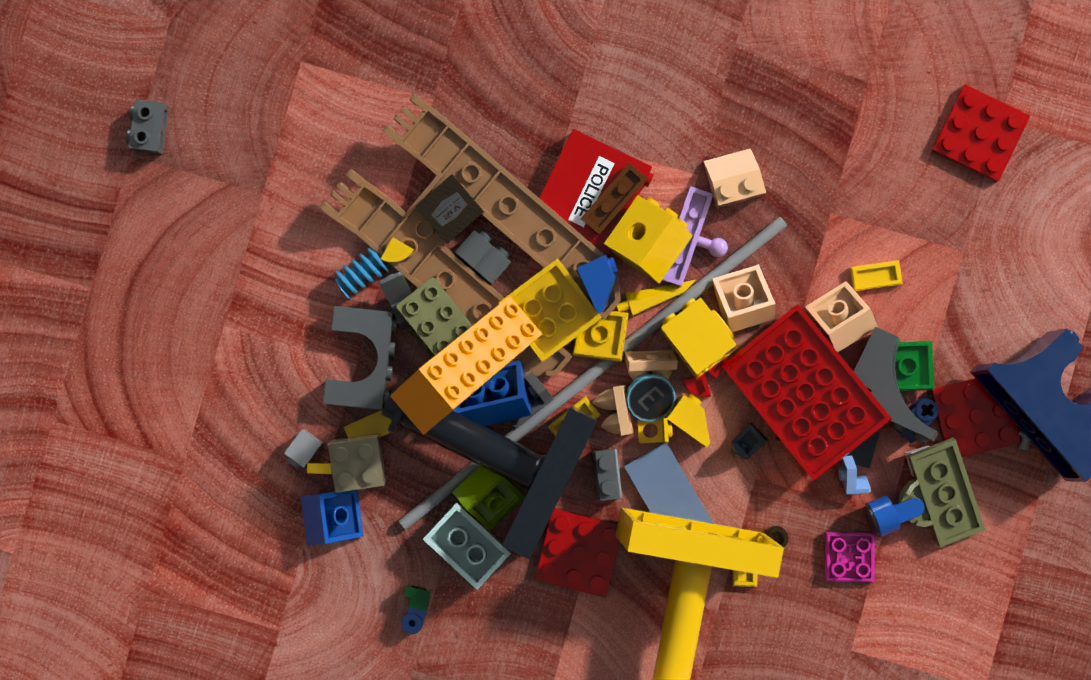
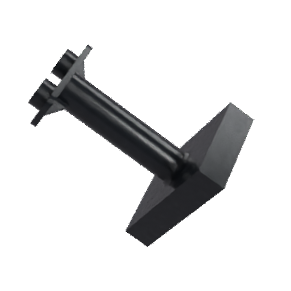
M390 396L381 413L382 416L392 420L388 428L389 432L394 434L405 428L525 488L527 495L502 546L527 559H530L598 422L596 417L571 405L549 451L542 455L455 411L450 412L424 435Z

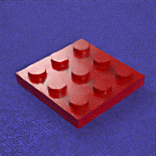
M964 84L931 151L995 182H999L1030 115Z
M975 378L936 387L934 390H931L932 399L939 409L937 419L943 441L951 438L956 439L961 457L1021 443L1017 425Z
M555 508L550 517L535 580L606 598L620 541L615 536L617 524Z

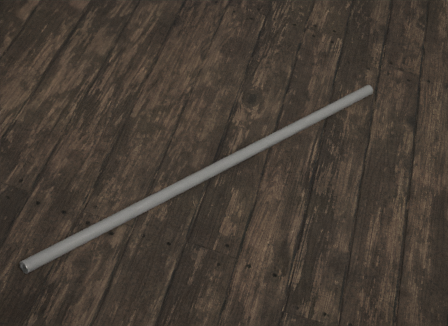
M778 217L625 339L623 357L625 352H630L659 329L666 317L672 313L678 314L686 302L692 298H698L713 286L712 278L728 274L787 227L785 221ZM599 360L553 397V401L521 426L511 430L505 437L515 442L520 440L614 365L616 361ZM471 462L398 520L402 527L407 530L451 495L479 465Z

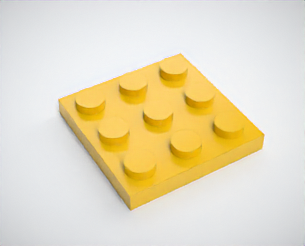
M558 258L498 302L500 304L511 296L540 330L542 335L530 346L542 362L602 318Z

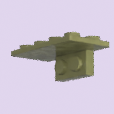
M433 277L396 305L398 312L410 325L407 331L430 359L473 326Z

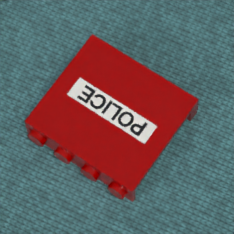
M572 129L541 193L540 199L596 248L610 256L613 251L604 243L637 195L642 198L644 197L640 195L643 186L648 188L654 176V174L650 173L652 166ZM630 163L648 180L603 232L598 235L581 220V217L627 164Z

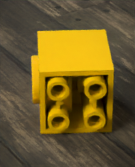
M637 195L604 244L625 263L660 284L693 235L686 229L688 224L679 219L678 214L667 207L665 210L662 209L661 205L650 197L645 200Z
M692 298L682 306V312L678 315L670 314L662 321L661 334L696 379L735 351L737 344L732 339L734 337L727 324L715 310L711 311L702 298H699L697 301Z

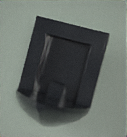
M751 422L732 440V453L739 459H749L768 439Z

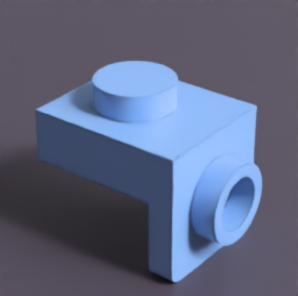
M844 457L842 459V466L838 467L839 480L843 483L846 494L860 495L862 493H870L871 487L867 476H857V468L853 457Z

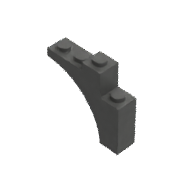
M875 327L856 365L854 373L891 416L892 423L890 427L903 433L905 429L914 432V438L927 443L928 439L935 442L938 432L925 425L911 412L900 393L895 372L896 353L900 338Z

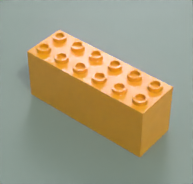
M509 296L419 368L390 397L424 435L539 338L542 333Z

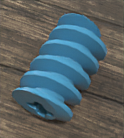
M370 248L367 249L369 257L359 254L360 263L354 259L351 260L353 268L343 265L344 274L337 270L335 271V280L348 299H350L349 290L357 294L359 293L357 285L363 289L367 287L365 279L373 283L375 282L373 274L382 277V268L389 272L378 254Z

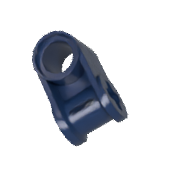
M928 398L918 399L909 408L927 426L937 417L939 411L937 404ZM923 404L926 406L930 405L928 409L931 412L928 415L925 413L921 415L923 412L921 406ZM895 429L910 444L916 440L913 437L914 432L905 429L903 433Z

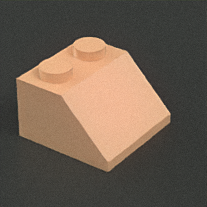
M751 149L703 162L716 208L760 197L766 193L760 168Z
M759 265L712 278L722 318L731 332L775 319V302Z
M847 281L805 307L818 329L837 352L873 331L875 327H878L870 307Z

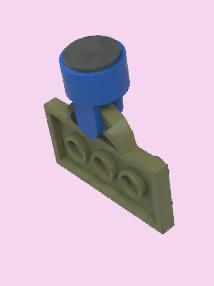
M954 438L907 455L915 478L907 482L902 488L898 502L892 504L885 495L867 502L864 506L869 526L878 537H883L900 530V523L907 520L916 526H931L939 547L985 530L956 439Z

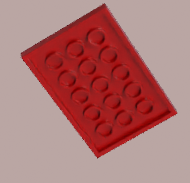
M799 304L795 305L721 365L813 481L817 480L892 420L891 416Z

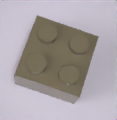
M379 433L330 440L328 448L335 493L385 485L386 475Z

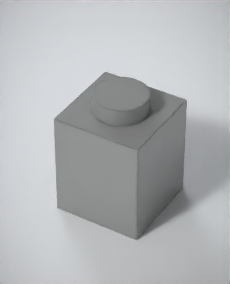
M302 429L284 454L288 456L287 461L296 468L300 466L305 468L324 443L306 429Z

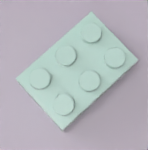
M459 502L423 538L431 548L477 590L511 554V550L503 547V543Z

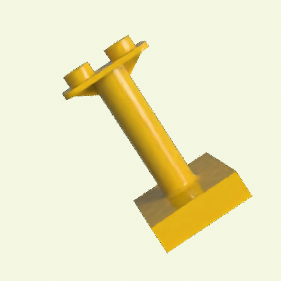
M621 507L615 536L628 552L675 560L652 680H690L712 566L778 578L784 547L763 532Z

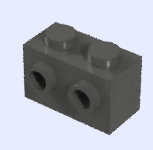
M135 99V105H132L130 108L132 126L131 129H128L126 135V143L129 144L128 148L133 151L163 155L169 114L168 105Z

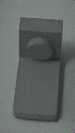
M398 272L380 280L379 284L392 307L399 327L402 329L409 324L398 312L396 305L412 292L402 272Z
M533 372L525 377L530 383L527 389L530 393L531 416L509 420L514 428L521 426L554 400Z

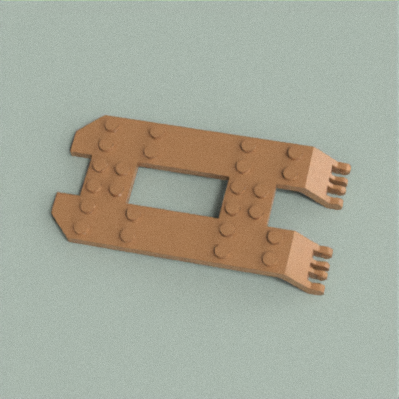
M413 93L409 99L414 105L423 110L421 114L416 117L406 106H402L400 109L413 123L410 125L398 114L393 117L398 124L407 129L406 132L400 136L390 125H387L382 130L394 142L437 175L408 211L405 212L386 194L363 179L352 169L347 172L346 177L360 186L355 193L343 182L337 184V187L350 199H345L334 189L330 193L336 201L344 205L340 211L335 210L328 201H323L319 206L331 218L360 237L380 256L383 255L393 237L415 249L406 259L389 263L399 272H402L417 288L432 277L435 278L469 322L474 325L499 305L498 302L505 297L444 245L446 242L415 207L453 174L485 211L482 215L542 267L545 268L558 258L593 305L577 268L605 254L416 93ZM619 271L615 272L617 278L605 310L599 313L604 320L621 301ZM529 345L511 362L521 360L525 377L531 372L536 376H556L573 356L562 347L542 362Z

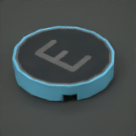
M643 374L634 379L629 385L626 401L628 408L635 417L649 422L656 421L668 415L673 408L675 391L669 380L662 375Z

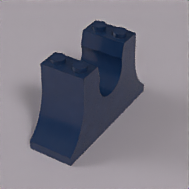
M1066 328L1045 333L1030 349L1013 361L1006 364L989 363L976 365L970 373L1065 481L1087 482L1091 478V389L1082 393L1074 403L1063 393L1061 387L1062 373L1070 363L1076 360L1083 349L1077 334Z

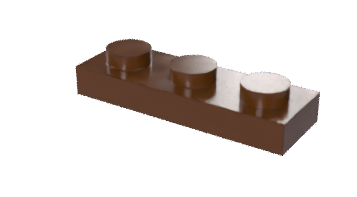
M628 163L581 217V220L600 235L648 178Z

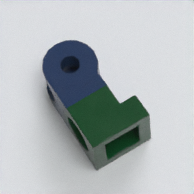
M411 584L407 585L404 597L411 599L408 612L402 619V628L406 633L416 634L421 630L425 621L432 589Z

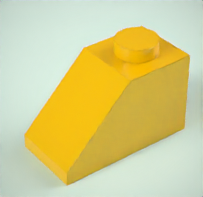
M692 394L688 397L682 395L666 418L700 444L708 447L710 440L705 410L700 406L702 402Z

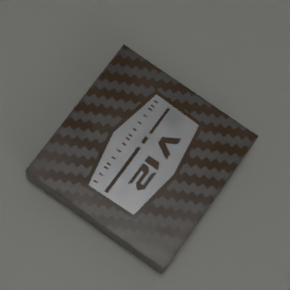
M453 174L415 206L447 244L485 212Z

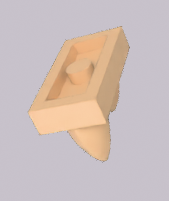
M673 350L625 352L624 356L628 373L633 380L643 374H647L648 371H652L653 375L659 374L669 379L672 370H677L678 360Z
M626 385L606 390L599 394L592 402L601 409L617 410L616 413L611 414L604 420L601 427L610 433L621 434V436L634 433L630 409L626 401Z

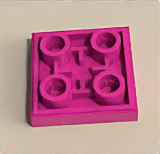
M825 532L824 581L874 582L875 534L873 532Z

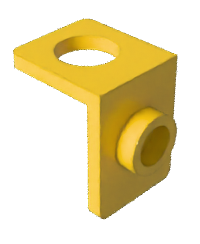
M667 418L650 422L638 419L639 443H669V437L673 436L672 422L668 423ZM649 423L654 424L658 430L653 438H648L643 433L644 426Z

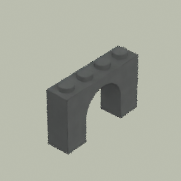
M334 306L332 330L357 333L368 337L376 347L378 361L372 374L364 380L350 382L326 379L323 404L383 410L390 396V391H386L387 381L392 380L393 367L389 366L390 357H394L396 342H392L393 332L397 333L398 329L394 312Z

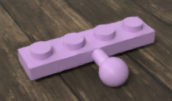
M690 186L679 219L688 224L686 229L693 236L662 279L663 281L682 287L696 245L708 249L714 257H722L727 253L728 245L724 239L715 238L709 240L699 236L713 197L712 193Z

